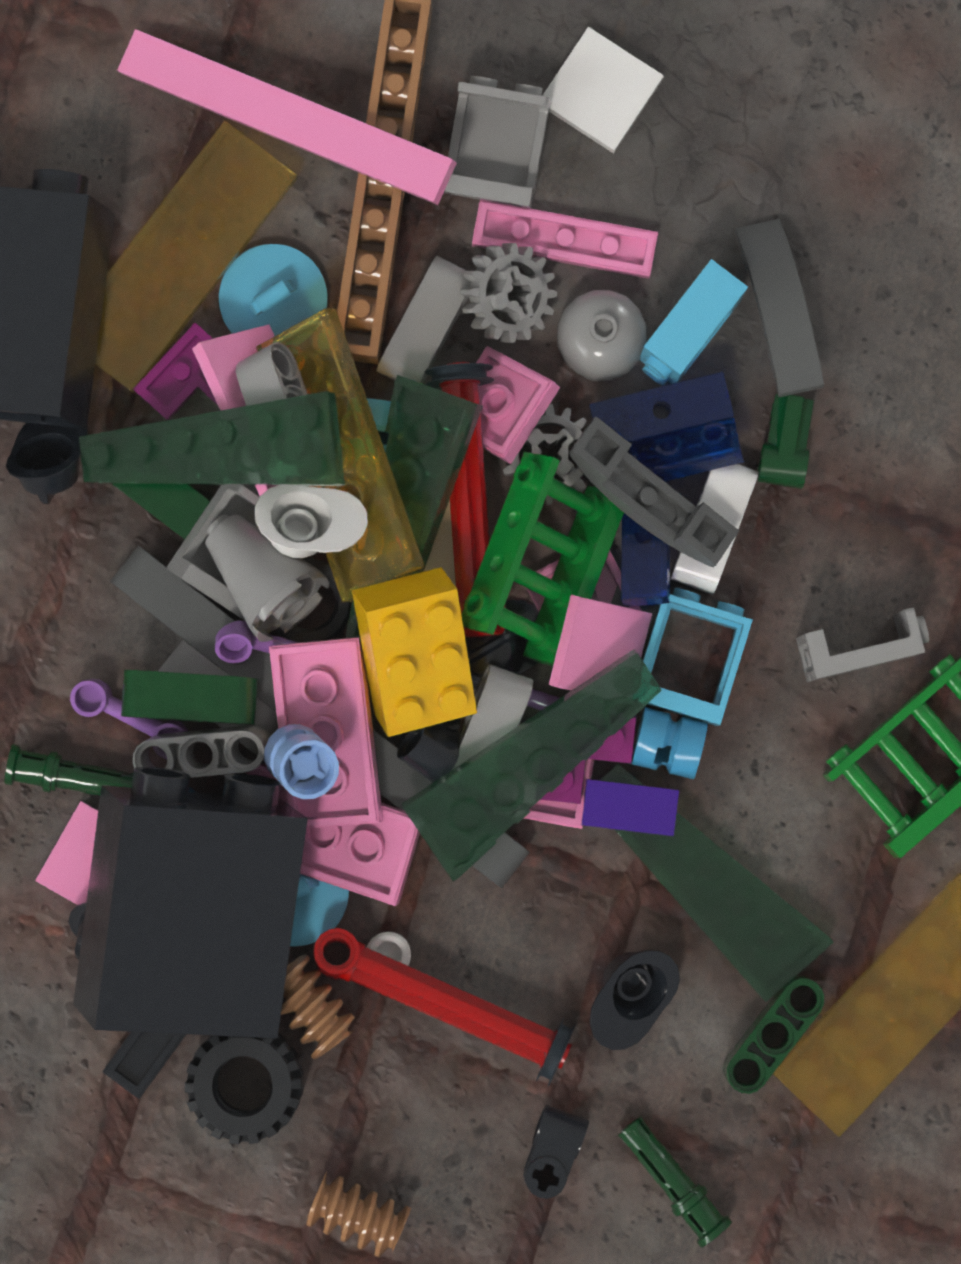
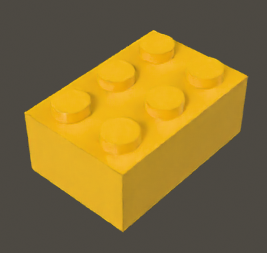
M442 567L352 590L373 712L388 737L477 714L458 591Z

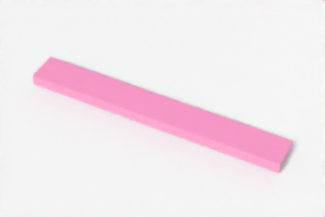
M136 29L117 69L122 75L436 205L439 204L457 164L453 159Z

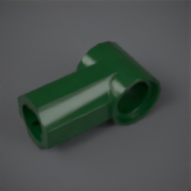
M776 394L774 396L767 442L763 443L759 460L757 482L803 489L809 461V449H806L814 404L813 400L794 395L779 397Z

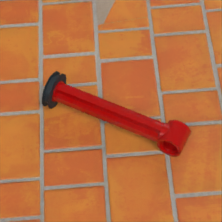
M469 362L450 363L424 371L427 375H432V381L425 384L427 387L442 388L455 582L461 615L465 600L470 594L490 542L478 386L494 381L492 377H487V371L491 370L493 366ZM497 625L493 635L502 634L505 628ZM463 627L465 638L491 636V634Z
M329 929L322 933L315 942V965L327 978L343 979L348 982L358 983L537 1063L541 1069L536 1081L540 1075L550 1079L548 1087L557 1068L562 1069L572 1046L569 1040L576 1023L573 1028H569L563 1025V1017L558 1030L553 1031L367 948L366 944L357 941L353 934L344 929ZM332 943L344 944L350 951L349 959L342 965L337 966L328 963L323 955L327 946Z

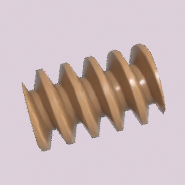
M304 954L287 965L283 994L285 1000L282 1003L281 1015L295 1012L296 1015L289 1024V1028L291 1030L304 1026L307 1028L300 1042L302 1045L314 1041L318 1043L311 1054V1057L315 1060L355 1031H348L354 1016L352 1013L341 1016L336 1015L343 1001L341 998L328 1002L325 1000L332 986L328 983L315 987L314 984L321 972L319 969L308 972L303 971L310 960V957Z
M326 1171L307 1214L306 1225L313 1227L320 1218H324L323 1233L327 1235L339 1225L341 1226L340 1241L347 1242L354 1233H357L358 1249L363 1250L373 1240L375 1241L374 1256L380 1258L388 1248H391L393 1252L406 1224L411 1207L405 1206L397 1215H394L395 1200L389 1198L379 1208L377 1207V1192L372 1190L361 1200V1185L355 1183L345 1193L343 1192L344 1178L338 1175L330 1185H327Z

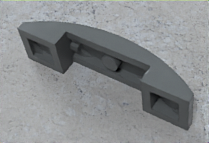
M780 218L735 228L745 271L749 273L768 345V358L778 396L784 397L823 388V376L807 304L791 248Z
M595 416L569 452L585 476L615 506L651 534L712 568L716 566L739 530L704 502L696 507L627 452L632 444Z

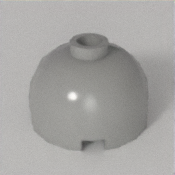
M592 290L576 297L564 309L557 326V347L564 363L577 374L591 381H612L628 374L640 361L643 347L647 343V325L640 309L627 296L612 290Z

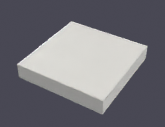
M588 27L542 96L549 97L551 100L550 113L614 154L662 82L664 75Z

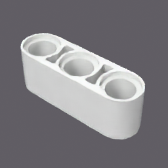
M716 456L697 506L704 502L735 528L739 529L759 472ZM735 538L718 564L713 568L679 552L670 580L713 595Z

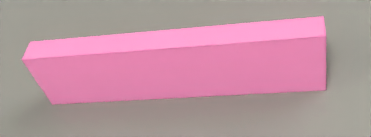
M480 199L472 246L486 249L488 246L502 247V243H517L518 248L532 247V257H544L549 261L649 279L658 232Z

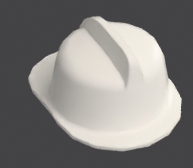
M281 484L269 488L263 493L255 506V522L261 534L270 540L273 547L281 554L291 558H305L317 552H340L357 543L363 537L368 525L367 511L361 501L352 494L337 489Z

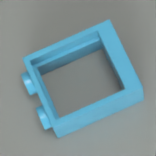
M711 259L644 345L640 355V361L645 364L642 371L662 386L668 381L675 387L739 305L748 286Z
M675 588L673 595L664 593L661 597L631 700L688 718L708 722V724L720 726L753 620L743 617L745 609L739 606L719 601L717 608L699 603L701 595ZM670 610L735 630L712 703L648 684Z

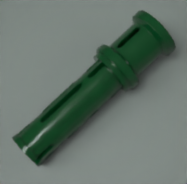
M12 744L7 760L4 783L11 786L14 782L41 786L43 792L48 793L56 791V788L100 796L101 785L131 787L133 773L62 760V755H58V752L51 751L49 755L21 750L20 745Z
M641 1116L632 1121L618 1134L620 1139L632 1150L640 1163L673 1202L670 1205L673 1214L676 1217L682 1216L698 1236L696 1242L701 1248L717 1238L732 1224V1220L728 1216L723 1217L707 1198V1189L704 1185L694 1184L684 1173L667 1149L651 1132Z

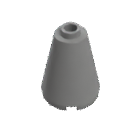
M225 514L218 517L208 527L207 533L209 536L206 539L205 545L250 631L259 642L273 640L269 632L279 627L284 633L290 631L304 620L322 600L323 597L317 591L321 585L327 589L329 586V581L323 572L303 558H291L281 554L273 547L270 540L261 534L259 528L243 516L236 514L229 517V515Z

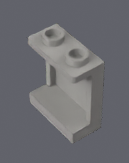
M471 76L470 83L459 82L457 90L459 96L448 157L457 164L444 194L532 209L551 104L550 98L541 96L543 88L516 83L515 90L511 91L497 88L498 80L486 77Z
M226 477L166 569L245 621L205 542L209 536L207 533L208 527L218 517L225 514L229 515V517L239 514L257 526L255 522V506L260 496L253 481L245 478L243 483L240 484Z
M914 607L893 614L898 640L833 656L829 655L823 629L797 637L796 641L806 681L811 682L925 653L923 644L929 642V633L923 615L916 617Z

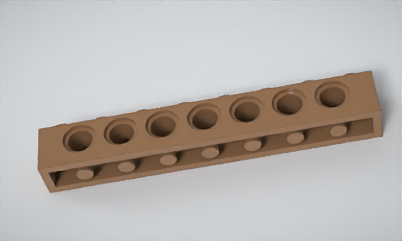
M385 0L366 124L413 143L432 17V0ZM359 172L332 353L334 358L379 364L405 191Z

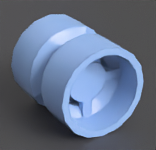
M288 724L277 729L269 737L264 748V761L268 771L292 796L300 799H315L326 794L334 786L339 775V762L335 752L311 728L301 724Z

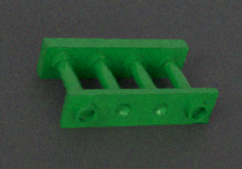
M524 452L520 464L515 470L513 482L472 589L465 600L461 616L464 628L493 635L498 625L527 639L528 643L523 656L535 662L553 666L570 596L576 595L589 599L592 598L624 512L615 506L597 487L587 486L583 494L555 479L554 475L560 460L551 456ZM546 496L578 511L568 537L537 521ZM530 538L561 554L552 580L521 565ZM513 582L545 597L536 622L504 608Z
M949 654L929 671L934 678L853 749L845 744L826 760V763L831 768L823 774L828 782H832L843 774L889 827L886 832L891 837L883 845L894 858L903 857L961 806V743L925 702L945 684L961 701V656L954 659ZM910 714L913 715L958 767L955 772L960 777L947 788L942 783L936 785L891 733ZM876 744L922 795L921 802L925 807L913 818L907 813L902 815L856 762Z

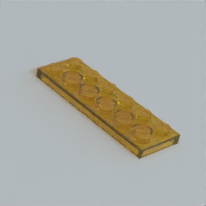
M224 121L107 273L95 365L134 393V387L156 365L224 276L234 260L241 254L298 179L297 174L228 122Z
M325 308L256 346L258 352L275 342L283 343L294 355L326 448L327 459L324 465L300 477L303 486L337 489L348 492L359 499L367 511L368 525L363 537L353 546L340 552H326L342 602H354L352 590L405 577L425 566L336 309Z
M958 873L793 1047L773 1073L838 1137L848 1129L961 1009V873Z

